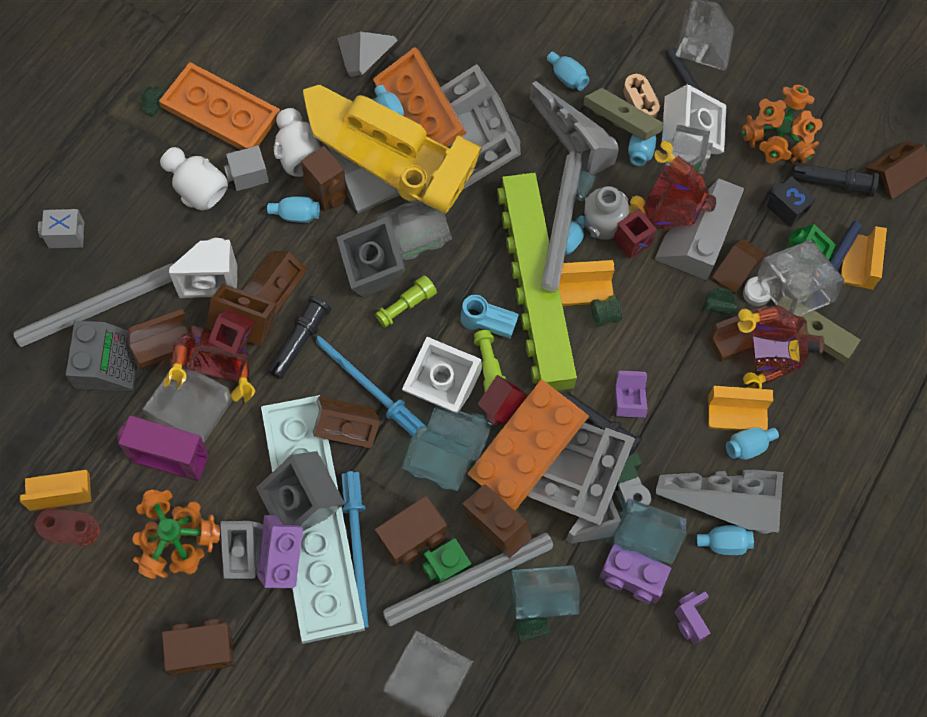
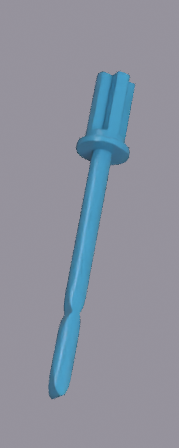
M317 336L316 344L389 409L386 414L388 419L395 420L413 438L417 439L421 436V433L426 430L427 426L404 406L405 402L403 400H398L394 403L349 361L343 358L322 337Z
M349 471L341 474L343 500L345 502L342 513H349L355 581L365 628L369 627L358 512L365 511L366 506L362 505L359 472Z

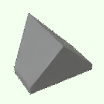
M357 32L337 38L346 70L350 77L363 75L397 41L395 36Z
M612 498L601 525L579 517L570 530L566 541L572 544L613 537L621 519Z
M221 521L224 578H255L258 568L263 524L254 521Z

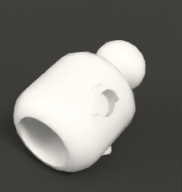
M287 108L277 115L276 123L281 130L276 135L274 155L276 159H280L284 170L288 174L303 177L301 160L322 146L320 140L312 135L310 123L302 121L300 112L294 108Z
M171 147L161 157L160 164L165 171L174 174L172 186L182 196L181 200L185 205L201 211L208 210L225 194L228 181L224 174L213 166L208 159L202 156H192L187 159L183 151L177 147Z

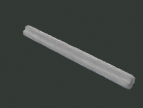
M571 151L566 156L542 280V289L550 293L555 292L559 288L583 156L581 153H576V151Z
M170 263L14 331V338L17 344L23 347L73 325L74 321H83L172 282L169 268L174 263Z
M543 533L527 542L510 559L504 553H501L384 609V618L389 626H393L551 550L553 542L547 533Z

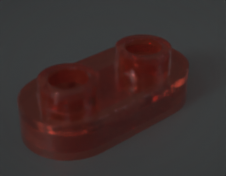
M55 508L46 509L41 512L35 522L37 533L45 540L80 546L89 545L94 542L100 531L99 524L92 515ZM50 519H55L54 526L47 528V522ZM85 523L86 528L82 532H77V526Z

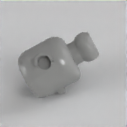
M606 186L596 189L585 198L584 222L587 231L592 237L609 240L613 239L616 233L617 223L629 216L628 198L624 193L612 186Z

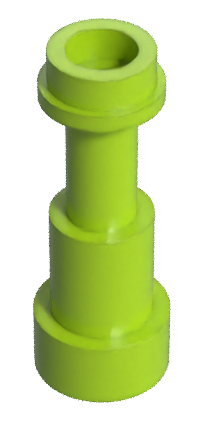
M423 275L414 281V286L400 295L401 299L386 310L381 307L375 313V316L383 327L392 325L394 317L407 308H413L424 299L429 300L437 294V290L430 279Z
M482 330L474 334V344L480 346L483 358L482 370L485 378L483 382L485 392L497 375L506 379L505 376H502L498 359L494 358L491 346L494 336L490 330Z

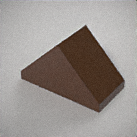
M743 238L732 247L711 280L735 295L764 259L766 253Z

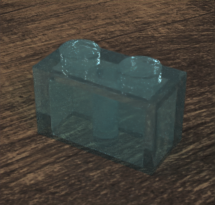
M420 426L411 439L402 468L410 471L416 477L434 481L442 488L458 491L466 478L476 448Z
M628 498L620 515L621 522L615 531L614 544L627 551H636L647 555L655 561L673 564L686 537V519Z
M574 565L512 570V597L516 619L579 614L580 589Z

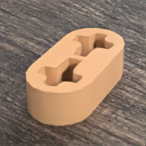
M640 74L628 76L623 89L627 102L656 118L660 105L648 80Z

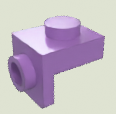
M617 372L614 390L616 416L646 418L648 410L645 392L646 372Z
M695 591L679 600L681 605L674 612L680 621L678 627L682 635L687 640L691 639L694 645L711 634L695 608L709 598L706 592L698 596Z

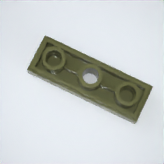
M603 88L584 98L583 105L593 110L596 115L605 117L612 121L616 127L623 128L644 141L663 130L664 123Z
M788 293L775 309L777 313L783 315H777L773 319L802 337L804 334V338L809 342H820V349L844 364L861 341Z

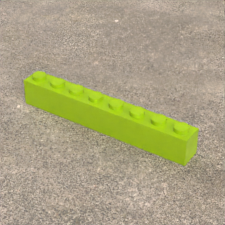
M536 174L502 177L501 188H497L499 205L504 204L505 212H502V224L504 229L509 230L510 237L506 238L507 250L509 254L513 253L514 262H511L513 279H518L519 287L516 288L518 305L523 304L524 313L521 314L523 331L528 330L529 340H526L528 357H533L534 366L531 367L532 382L537 384L542 379L557 391L573 389L577 376L559 288L553 293L542 289V280L550 243Z

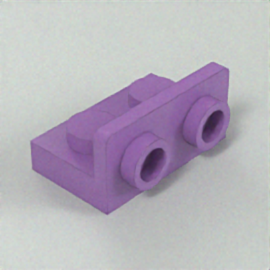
M264 515L257 576L265 588H294L297 582L303 528L300 525H283L275 515Z
M614 542L599 577L604 579V583L616 590L624 588L634 593L633 597L637 600L650 604L651 601L657 603L661 598L662 590L671 567Z

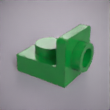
M811 224L804 228H797L790 234V241L785 251L788 254L801 251L813 264L820 268L827 265L836 244L815 224Z
M456 538L433 552H430V550L424 553L425 563L422 564L430 580L436 579L438 584L471 567V562Z

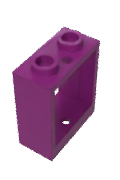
M129 416L127 424H123L118 433V444L131 463L196 482L200 481L209 457V453L200 435Z

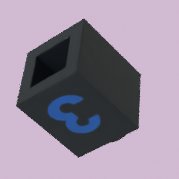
M790 177L785 183L778 182L770 190L769 194L771 197L766 206L791 228L809 212L816 198L793 177Z

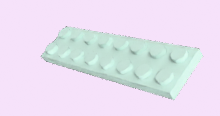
M318 396L261 406L272 472L290 455L318 451L338 489L329 439L314 437L313 434L319 412L316 403ZM342 507L328 519L303 531L297 582L293 588L303 644L365 631Z

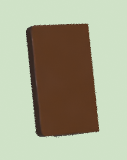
M905 141L866 166L867 174L879 173V179L884 181L888 198L894 199L927 177L926 147L924 144Z
M271 251L242 291L277 303L276 314L307 269L289 251Z
M767 306L752 310L751 313L759 314L763 313L761 310L769 311ZM735 316L716 323L708 338L720 362L755 350L753 336L774 340L771 331L755 327L751 332H741L737 325L740 322L739 316ZM765 320L756 322V325L768 327Z
M183 309L128 328L126 346L139 369L176 356L178 346H183L185 348L184 352L193 349L194 342L184 326L185 313Z
M318 396L316 403L319 412L313 429L314 437L372 448L380 423L374 408Z

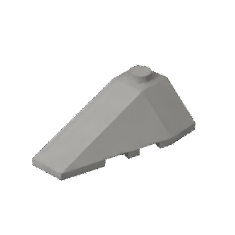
M537 81L531 83L530 100L569 153L576 151V153L582 154L581 169L588 178L615 164L619 148L613 137H609L603 128Z
M718 179L704 193L713 195L709 198L708 205H700L697 201L665 234L655 260L707 280L714 267L744 188Z
M743 470L741 476H727L725 471L715 472V475L702 478L697 473L660 475L656 494L748 530H755L759 533L779 532L783 472Z

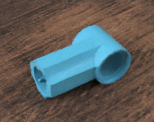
M470 295L463 302L460 322L467 329L476 330L480 328L490 330L494 334L511 339L519 314L488 304L480 295ZM468 310H477L480 315H471Z

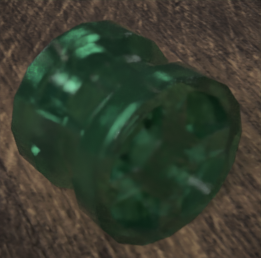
M610 295L606 300L602 301L600 299L591 300L592 316L597 327H603L607 322L619 323L622 321L621 307L615 295Z

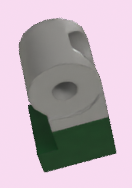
M638 453L628 456L614 490L624 512L632 516L642 514L651 501L650 492L641 484L636 472L642 464Z

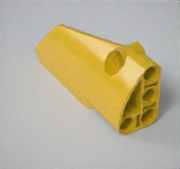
M321 85L303 90L312 135L396 188L400 196L405 200H418L443 214L449 211L470 178L482 147L461 136H456L452 147L448 148L428 138L427 132L418 123L365 96L359 95L352 102Z

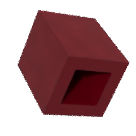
M640 209L617 223L618 228L613 240L629 259L652 245L657 229Z
M227 309L218 315L208 343L236 355L246 346L255 320Z
M497 375L478 402V405L486 412L484 417L499 426L501 422L507 424L528 395L517 385Z

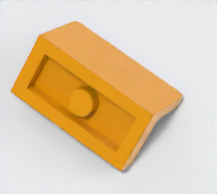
M875 226L869 236L858 234L842 262L840 283L871 290L874 289L882 278L887 228Z
M613 260L563 263L559 283L562 306L612 303L614 300L612 277L615 271Z
M713 386L708 395V427L710 429L743 431L758 427L766 431L768 429L767 409L773 402V390Z
M87 470L26 478V494L20 495V502L29 511L91 502L90 473Z

